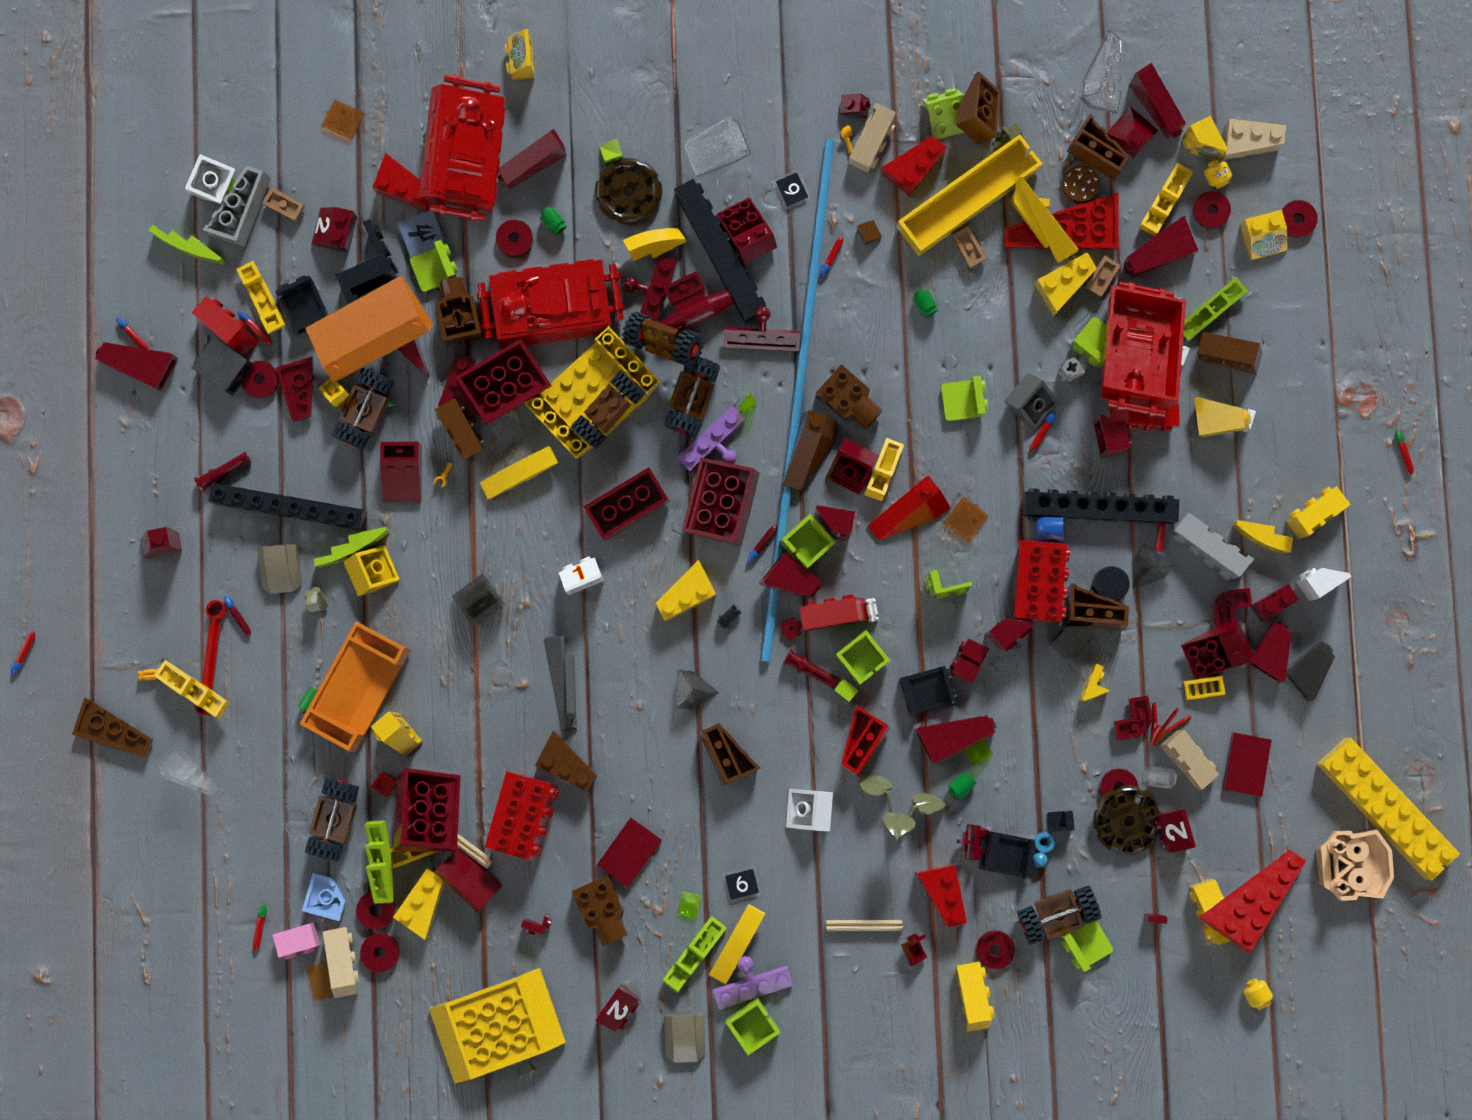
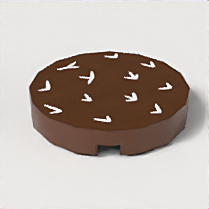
M1086 165L1071 167L1065 173L1062 180V190L1065 196L1076 203H1085L1092 200L1100 187V179L1097 173Z

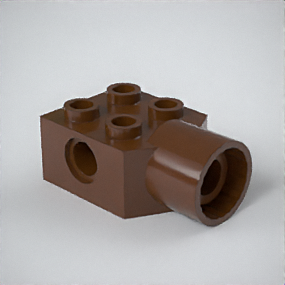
M454 277L440 281L438 285L441 300L436 303V309L443 341L446 346L483 338L476 301L473 296L468 295L465 279Z
M842 364L819 388L815 395L840 419L846 421L852 418L865 430L883 411L868 397L870 389Z
M609 874L572 891L587 928L596 929L603 946L628 935L620 918L624 907Z

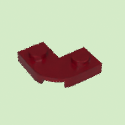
M1250 588L1228 590L1217 596L1213 603L1215 628L1235 621L1234 609L1253 607Z
M1148 695L1128 699L1132 718L1113 721L1116 740L1138 737L1149 729L1152 722V711Z

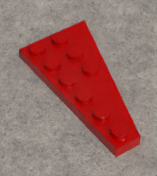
M1119 193L1051 214L1078 249L1117 250L1119 248ZM1026 221L1005 227L1004 248L1050 249V247H1043Z
M1288 850L1202 914L1198 919L1247 953H1250L1306 860L1293 851Z

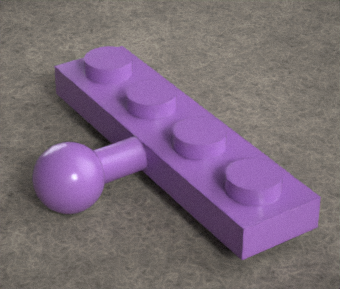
M731 406L688 446L677 459L691 472L699 465L700 457L706 458L716 449L722 455L723 462L734 464L737 461L736 453L732 450H727L721 443L746 421L745 418Z
M744 956L739 959L738 968L745 973L746 979L713 989L718 1008L721 1010L794 985L787 965L753 976L751 970L753 968V960L750 957Z

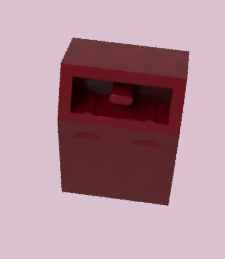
M750 197L717 213L724 230L728 233L731 243L736 248L744 265L778 248L773 232Z
M419 441L380 442L383 502H422V444Z
M1239 620L1220 625L1181 644L1195 679L1250 663L1253 654Z

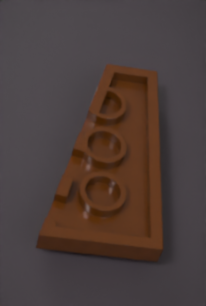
M84 697L72 735L142 757H148L153 738Z

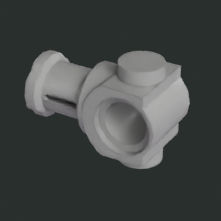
M1075 356L1059 366L1061 370L1058 373L1063 381L1067 380L1070 383L1086 373L1084 369L1087 367L1082 358L1077 359Z

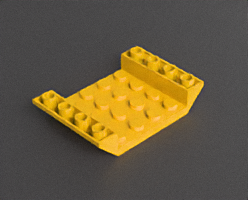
M608 326L595 338V343L550 383L552 387L524 404L577 459L594 447L582 439L571 426L580 415L592 423L584 411L608 384L619 392L610 381L620 370L632 378L646 394L637 404H634L626 396L624 397L631 406L606 434L601 431L605 436L640 406L661 381Z
M540 968L429 1008L454 1083L474 1079L566 1043Z

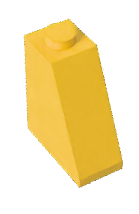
M1199 397L1194 398L1200 436L1208 437L1249 429L1251 416L1249 412L1247 413V410Z

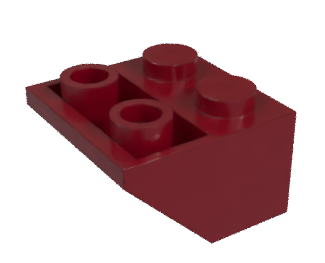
M1003 619L985 635L999 652L1002 650L1007 652L1017 644L1016 639H1022L1032 632L1031 627L1034 624L1032 621Z

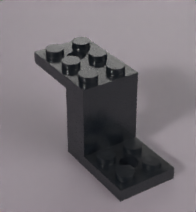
M370 219L364 221L363 224L377 257L335 274L348 304L359 299V296L396 279V274L399 273L395 262H393L391 257L389 258L392 255L384 240L381 241L384 237L380 228H378L376 223L373 224Z

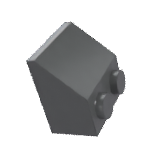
M1030 373L1022 379L1004 400L1009 409L1035 431L1060 403L1046 383Z

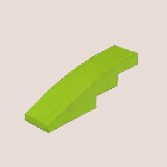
M154 225L148 230L167 245L186 255L215 264L224 265L226 263L194 236H191L186 241L173 230L168 236Z
M1237 277L1232 279L1185 319L1184 336L1188 341L1248 292Z
M382 527L348 535L349 543L331 547L332 555L313 559L315 567L322 568L339 563L355 553L364 551L389 533V529Z
M385 820L367 822L364 824L369 842L365 845L369 861L366 870L374 904L393 902V871Z
M711 916L662 979V982L677 993L727 927Z

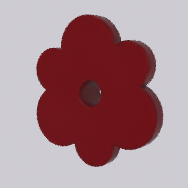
M795 618L782 621L781 626L783 629L781 633L786 635L787 639L793 640L795 636L801 635L802 623L800 621H796Z

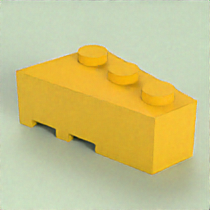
M1088 253L1039 278L1035 283L1037 290L1053 317L1097 269Z
M1328 486L1320 492L1321 496L1315 500L1313 497L1304 503L1306 507L1301 511L1298 508L1289 514L1291 518L1286 522L1299 540L1314 533V530L1326 524L1328 520L1351 505L1337 486L1334 488Z
M699 560L656 602L665 622L716 596Z
M388 711L371 726L374 730L372 734L378 741L386 743L405 757L423 743L397 712Z
M431 867L425 870L393 916L394 919L424 940L429 938L430 929L445 884Z
M1209 879L1189 886L1191 889L1189 896L1191 901L1197 905L1198 910H1196L1198 918L1224 899L1215 879ZM1203 922L1205 927L1203 933L1206 940H1210L1211 943L1217 945L1230 942L1229 939Z
M980 962L957 965L956 974L963 1002V1013L967 1022L966 1031L990 1028L992 1018H995L993 1006H989L988 998L991 997L989 987H985L984 979H986L985 968L981 967Z

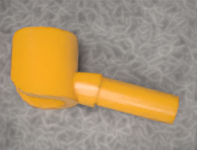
M848 125L841 130L840 135L845 140L850 154L853 149L849 136L853 135V131Z
M447 463L441 476L434 479V485L438 483L439 479L443 480L441 488L447 485L446 477L452 463Z

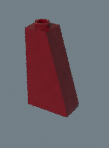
M1148 64L1135 73L1129 87L1166 139L1172 136L1176 138L1184 132L1182 129L1185 127L1186 122L1153 64Z
M552 129L497 169L499 171L497 178L501 185H506L510 190L567 156L564 144L556 131Z
M1185 216L1172 223L1125 259L1124 268L1131 278L1194 256L1199 251Z
M103 342L102 346L98 347L95 357L100 363L160 392L178 360L175 355L168 352Z
M988 715L922 726L916 728L915 731L931 763L934 764L996 733L995 728L997 726L992 717L989 718Z

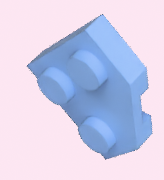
M314 872L302 911L341 921L346 900L334 878Z

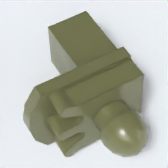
M1017 123L1008 129L1003 126L997 131V139L993 141L992 146L998 149L1001 145L1004 146L1019 134L1022 135L1023 131Z
M313 587L312 590L305 591L304 598L306 599V608L309 613L323 611L328 607L327 599L320 587Z

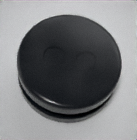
M1107 566L1099 570L1092 580V589L1095 594L1115 601L1122 599L1128 593L1130 587L1128 575L1124 570L1116 566Z

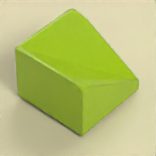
M617 139L600 146L605 165L620 161L623 158Z
M842 679L835 688V691L845 698L848 703L858 692V689L845 679Z

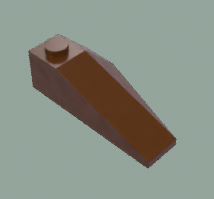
M811 410L803 413L783 481L784 486L799 491L803 489L834 444L839 428L837 422L826 415Z

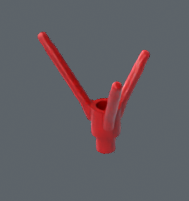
M1154 702L1153 732L1149 742L1156 746L1159 740H1162L1170 731L1191 719V716L1183 718L1166 729L1179 709L1176 708L1163 726H1160L1157 720V705Z

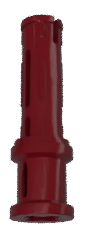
M246 451L220 467L209 469L206 474L199 478L195 477L194 481L201 492L204 493L205 489L212 486V483L219 484L220 479L252 461Z
M792 649L789 650L783 661L784 665L788 664L797 669L798 673L804 672L833 689L836 688L840 678L808 662L809 659L807 657L803 658L794 653Z

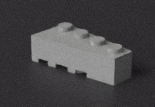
M246 166L233 184V189L229 195L226 194L222 200L224 202L218 211L215 210L211 216L213 217L208 225H205L203 231L211 237L245 247L271 178L262 170Z
M1185 514L1171 531L1174 535L1173 538L1181 544H1186L1189 547L1188 550L1195 556H1201L1207 566L1216 568L1219 571L1218 574L1225 580L1239 578L1254 558L1249 555L1244 557L1237 546L1227 545L1223 536L1216 532L1210 533L1209 526L1192 514Z

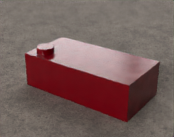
M648 467L583 507L602 539L607 541L670 503V500L654 473Z

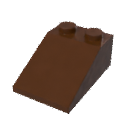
M976 72L957 109L956 119L958 128L978 145L997 137L1001 91L980 72Z

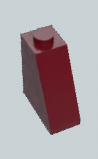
M168 527L148 530L140 539L144 558L182 551L179 532Z
M787 552L779 556L759 582L761 586L801 597L814 596L819 591V584L821 583L817 577Z
M1274 622L1269 625L1253 650L1249 664L1278 683H1282L1286 680L1292 633L1287 630L1288 627L1285 624Z

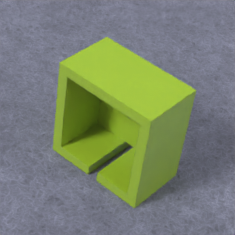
M811 514L807 515L779 541L789 554L794 552L793 558L806 569L836 543Z
M867 630L835 654L858 685L874 674L872 670L877 672L890 661Z
M758 997L726 1019V1024L747 1055H750L781 1033L770 1015L766 1017L768 1011Z

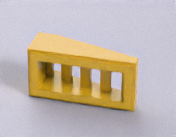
M1223 675L1183 681L1187 701L1226 695ZM1214 681L1218 682V692H1215ZM1206 682H1210L1211 693H1207ZM1198 683H1202L1203 694L1199 693ZM1190 684H1194L1196 695L1192 696Z

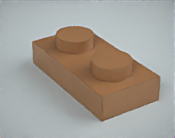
M272 187L262 202L264 206L294 222H297L305 208L304 204Z
M969 226L952 234L951 237L969 269L986 261L987 258Z
M1104 256L1084 289L1101 298L1121 265Z

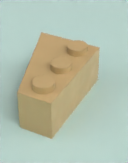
M875 102L873 112L870 118L867 119L866 126L849 157V164L869 173L871 168L874 169L879 160L877 155L879 151H884L887 145L885 139L887 135L891 136L895 129L893 123L896 112Z
M1229 119L1224 126L1223 140L1228 150L1221 157V161L1278 151L1285 143L1286 125Z
M1176 730L1159 745L1197 790H1203L1219 775L1216 771L1218 769L1212 761H1208L1203 750L1195 744L1185 730Z
M346 927L323 931L329 977L334 998L358 994L356 985L359 982L358 970L354 971L353 964L356 963L355 951L351 952L350 945L353 944L352 932L348 933Z

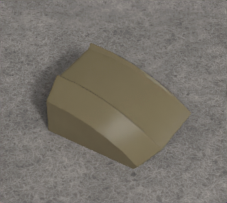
M285 544L257 548L263 590L270 594L293 592L302 585L298 545Z
M704 1013L685 1015L665 1014L666 1057L674 1063L698 1062L705 1055Z

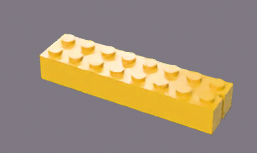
M1020 134L898 221V230L918 256H921L1013 190L1016 186L1015 179L1022 176L1024 180H1027L1040 170L1043 163L1033 150L1029 152L1026 158L1025 155L1028 153L1030 146Z
M1344 738L1317 763L1322 771L1425 880H1433L1445 869L1442 865L1448 866L1460 855L1352 738Z

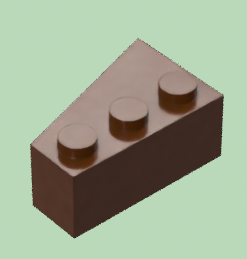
M1090 113L1067 152L1115 181L1128 161L1129 156L1115 140H1112L1105 133L1106 130L1103 126L1100 127L1097 124L1094 116Z
M1071 583L1068 588L1066 626L1112 630L1126 629L1129 621V606L1108 597H1102L1091 590H1085Z

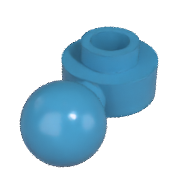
M1047 832L1037 834L1034 839L1038 853L1033 855L1032 863L1037 868H1043L1047 864L1048 860L1045 853L1051 851L1055 844L1054 838ZM1043 838L1047 840V843L1045 845H1041L1040 843L1041 839Z

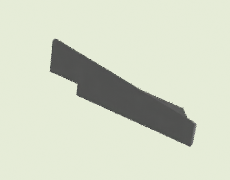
M565 636L544 638L561 729L577 730L574 655H566Z

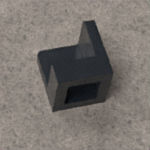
M1073 811L1047 813L1048 832L1075 830Z

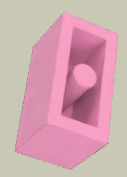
M314 922L272 935L278 958L284 956L285 960L296 957V952L303 951L304 954L316 951L315 947L320 945Z

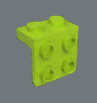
M955 88L948 89L940 95L938 93L930 94L927 98L922 99L924 107L928 110L932 135L936 139L963 133L956 125L957 109L964 94Z
M442 240L434 242L436 248L410 258L411 266L423 292L438 288V283L442 280L457 277V266L449 258V255H452L448 244L444 245Z
M1093 317L1070 345L1075 352L1085 356L1090 364L1100 369L1104 364L1106 324L1097 317Z
M973 376L971 380L942 384L943 407L947 421L984 417L986 411H988V401L983 396V392H986L985 381H981V376Z
M938 570L930 571L926 575V579H924L926 590H930L931 598L936 597L937 600L947 598L953 592H955V595L967 593L969 588L973 586L972 582L942 588Z
M1097 921L1088 924L1083 922L1084 927L1061 935L1063 940L1061 944L1067 953H1071L1073 957L1071 961L1077 970L1080 969L1086 972L1091 969V964L1113 952L1112 945Z

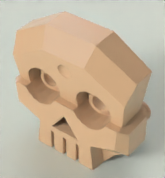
M1373 829L1358 833H1352V831L1347 830L1332 831L1327 841L1319 848H1316L1318 882L1331 891L1338 900H1357L1358 896L1384 898L1394 879L1392 849L1378 830ZM1356 846L1359 848V852L1357 854L1354 852V848ZM1338 862L1343 864L1340 868H1338ZM1358 876L1361 877L1360 883L1356 882V878Z

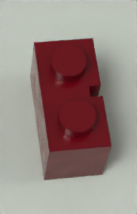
M1286 584L1254 602L1252 608L1260 621H1263L1299 601L1290 584Z
M969 638L965 642L962 641L957 650L960 654L957 659L954 658L949 667L952 669L951 675L972 684L989 648Z

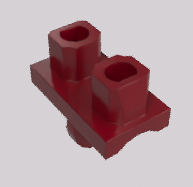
M967 824V832H963L962 839H957L956 843L962 844V852H965V859L979 861L982 851L980 839H984L985 830L989 831L988 829L982 828L981 825Z

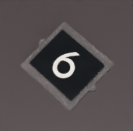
M800 169L788 174L784 173L783 176L771 181L784 211L795 206L800 207L802 203L813 199Z
M755 864L722 872L725 884L724 890L727 892L729 904L762 896L759 884L760 878L757 876Z

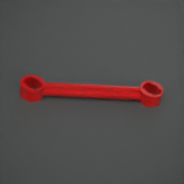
M212 600L206 606V614L210 617L202 684L213 690L221 619L228 612L225 603L219 600ZM220 603L223 610L218 615L213 616L211 614L212 605ZM194 704V709L198 714L210 715L207 711L202 712L199 706Z

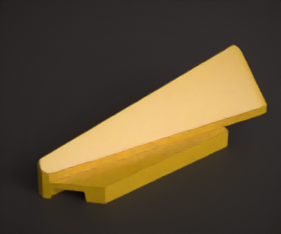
M1021 176L1015 179L1016 186L1012 203L1043 247H1050L1057 263L1077 252L1078 248L1024 178Z

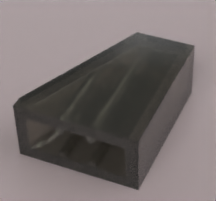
M1316 643L1287 667L1286 677L1306 701H1313L1316 698L1335 658L1332 653L1333 649L1327 643Z

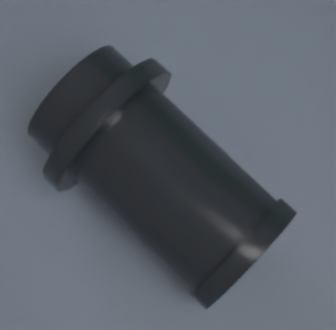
M734 604L722 616H718L717 622L724 629L730 627L729 624L741 614L740 610H736L737 607Z

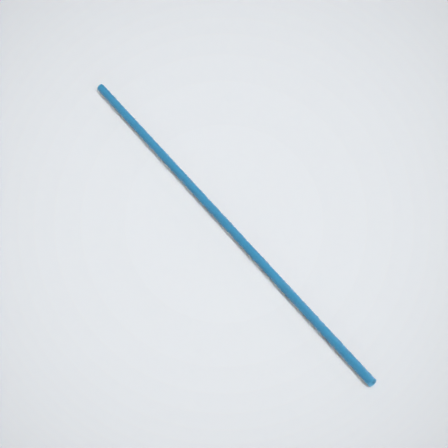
M830 139L825 140L783 481L800 425L835 143L834 140ZM782 485L773 564L784 553V547L779 541L786 535L792 488ZM771 588L769 589L761 661L770 662L779 595V590Z

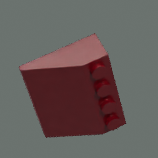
M522 339L455 377L458 388L485 425L552 387Z
M700 457L682 531L715 541L742 546L760 473L754 468Z
M404 768L398 774L394 850L410 852L457 851L461 775Z

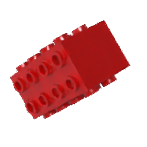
M1020 540L1014 620L1060 624L1062 620H1065L1066 607H1063V601L1067 599L1068 587H1064V582H1067L1069 578V568L1065 567L1066 562L1069 563L1070 549H1067V544Z
M506 771L484 848L526 860H537V857H540L543 851L542 840L546 838L548 833V819H551L553 816V801L557 800L559 795L558 784Z

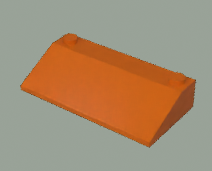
M401 275L306 327V331L322 367L334 383L429 332L433 323Z
M355 621L302 718L300 725L340 747L356 753L411 650Z

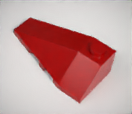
M927 475L867 526L880 541L921 524L936 520L950 508V505L938 486Z

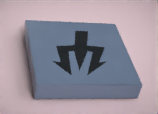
M432 211L424 212L397 223L410 257L436 248L434 244L436 241L442 240L443 244L446 245L436 216Z

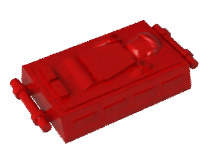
M445 74L443 81L452 83V86L439 84L431 88L419 199L439 203L438 205L431 203L429 205V211L437 212L438 215L444 216L448 214L469 218V221L476 222V220L485 222L486 214L478 213V211L493 213L496 201V181L499 174L497 169L500 165L499 154L502 147V128L504 126L506 110L505 97L490 94V92L498 94L500 92V86L493 85L492 82L485 81L484 83L461 78L460 75L456 74L454 76ZM459 85L480 89L483 92L460 88ZM446 204L462 208H468L470 209V211L447 207Z
M602 259L575 261V263L571 264L561 263L549 265V267L540 266L526 268L522 271L512 270L489 275L491 291H486L484 282L477 284V299L480 300L483 322L481 329L484 331L485 340L492 339L491 330H496L500 349H504L519 339H522L525 346L598 336L608 326L612 329L610 313H616V320L622 321L624 320L623 311L625 310L624 304L621 301L620 274L617 272L616 264L609 265L610 274L606 275ZM610 281L614 299L613 306H609L606 282ZM491 298L495 318L494 323H490L487 299Z
M1119 281L1117 286H1111L1107 309L1108 321L1105 332L1106 344L1103 354L1104 367L1101 377L1102 398L1108 399L1107 407L1115 408L1117 411L1127 410L1147 414L1148 417L1152 418L1155 416L1164 418L1165 410L1179 402L1186 300L1174 298V292L1166 291L1164 288L1154 289L1139 286L1129 281L1128 283Z

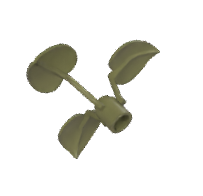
M870 775L858 780L861 790L867 795L874 797L886 795L889 813L883 816V824L896 841L914 830L916 823L911 817L914 810L918 809L922 814H934L946 806L943 800L932 794L919 793L912 798L914 805L908 815L893 813L890 793L888 792L892 789V784L888 779L882 776Z

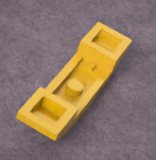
M251 261L237 268L236 270L253 300L267 333L270 334L286 326L255 262Z

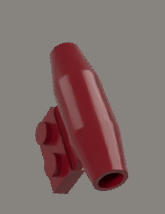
M695 271L663 287L670 304L677 311L660 323L678 329L680 333L683 330H689L716 317L734 303L728 290L705 296V286L698 272Z

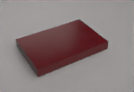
M1232 732L1223 790L1259 797L1263 796L1271 739Z
M630 817L597 866L628 888L662 839Z
M459 848L434 872L476 912L502 887L476 860Z

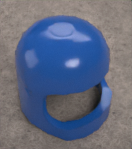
M1063 517L1039 518L1035 525L1037 541L1046 542L1048 539H1057L1058 543H1064Z

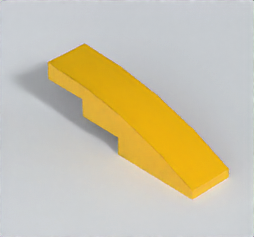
M1177 162L1141 222L1140 229L1154 237L1157 235L1191 178L1192 170Z
M548 446L480 482L488 500L493 499L506 490H511L524 481L531 480L558 464V461L551 447Z
M164 660L155 674L157 679L218 719L221 718L230 704L229 701L167 660Z
M750 904L747 905L711 969L710 976L724 984L727 983L765 915L764 912Z

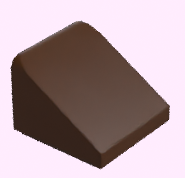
M874 220L857 226V231L864 245L882 238Z

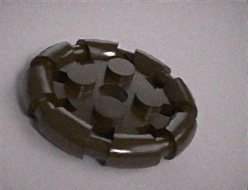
M622 158L616 163L611 162L599 174V181H596L595 198L600 204V210L609 219H615L621 224L638 223L637 221L648 219L657 210L658 202L662 199V183L658 180L659 175L648 163L639 162L636 158ZM623 168L625 173L618 175L616 170ZM635 168L641 170L640 175L634 172ZM607 180L611 181L610 187L605 185ZM651 180L652 185L647 187L645 182ZM627 187L633 188V195L626 196L623 193L624 189ZM611 196L612 201L607 202L605 198ZM647 196L652 198L651 202H645ZM618 207L624 209L622 214L617 212ZM639 208L641 212L634 214L633 210Z
M1127 785L1120 786V789L1115 791L1113 789L1108 791L1099 800L1098 803L1100 804L1093 814V826L1098 833V840L1108 850H1115L1117 854L1133 855L1137 851L1148 849L1156 841L1158 831H1161L1154 824V819H1157L1158 815L1162 813V811H1159L1157 800L1148 791H1142L1137 786ZM1123 796L1124 801L1118 803L1117 798ZM1136 797L1141 798L1139 804L1135 802ZM1107 807L1110 808L1108 815L1104 814ZM1151 809L1152 814L1148 816L1146 811ZM1126 816L1133 817V822L1129 826L1124 825V818ZM1109 825L1110 831L1105 832L1104 827ZM1147 825L1151 827L1149 833L1144 832ZM1118 837L1122 839L1120 844L1116 843ZM1138 839L1139 843L1133 844L1132 840Z

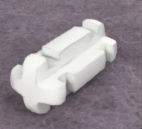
M874 598L865 600L869 622H875L879 619Z

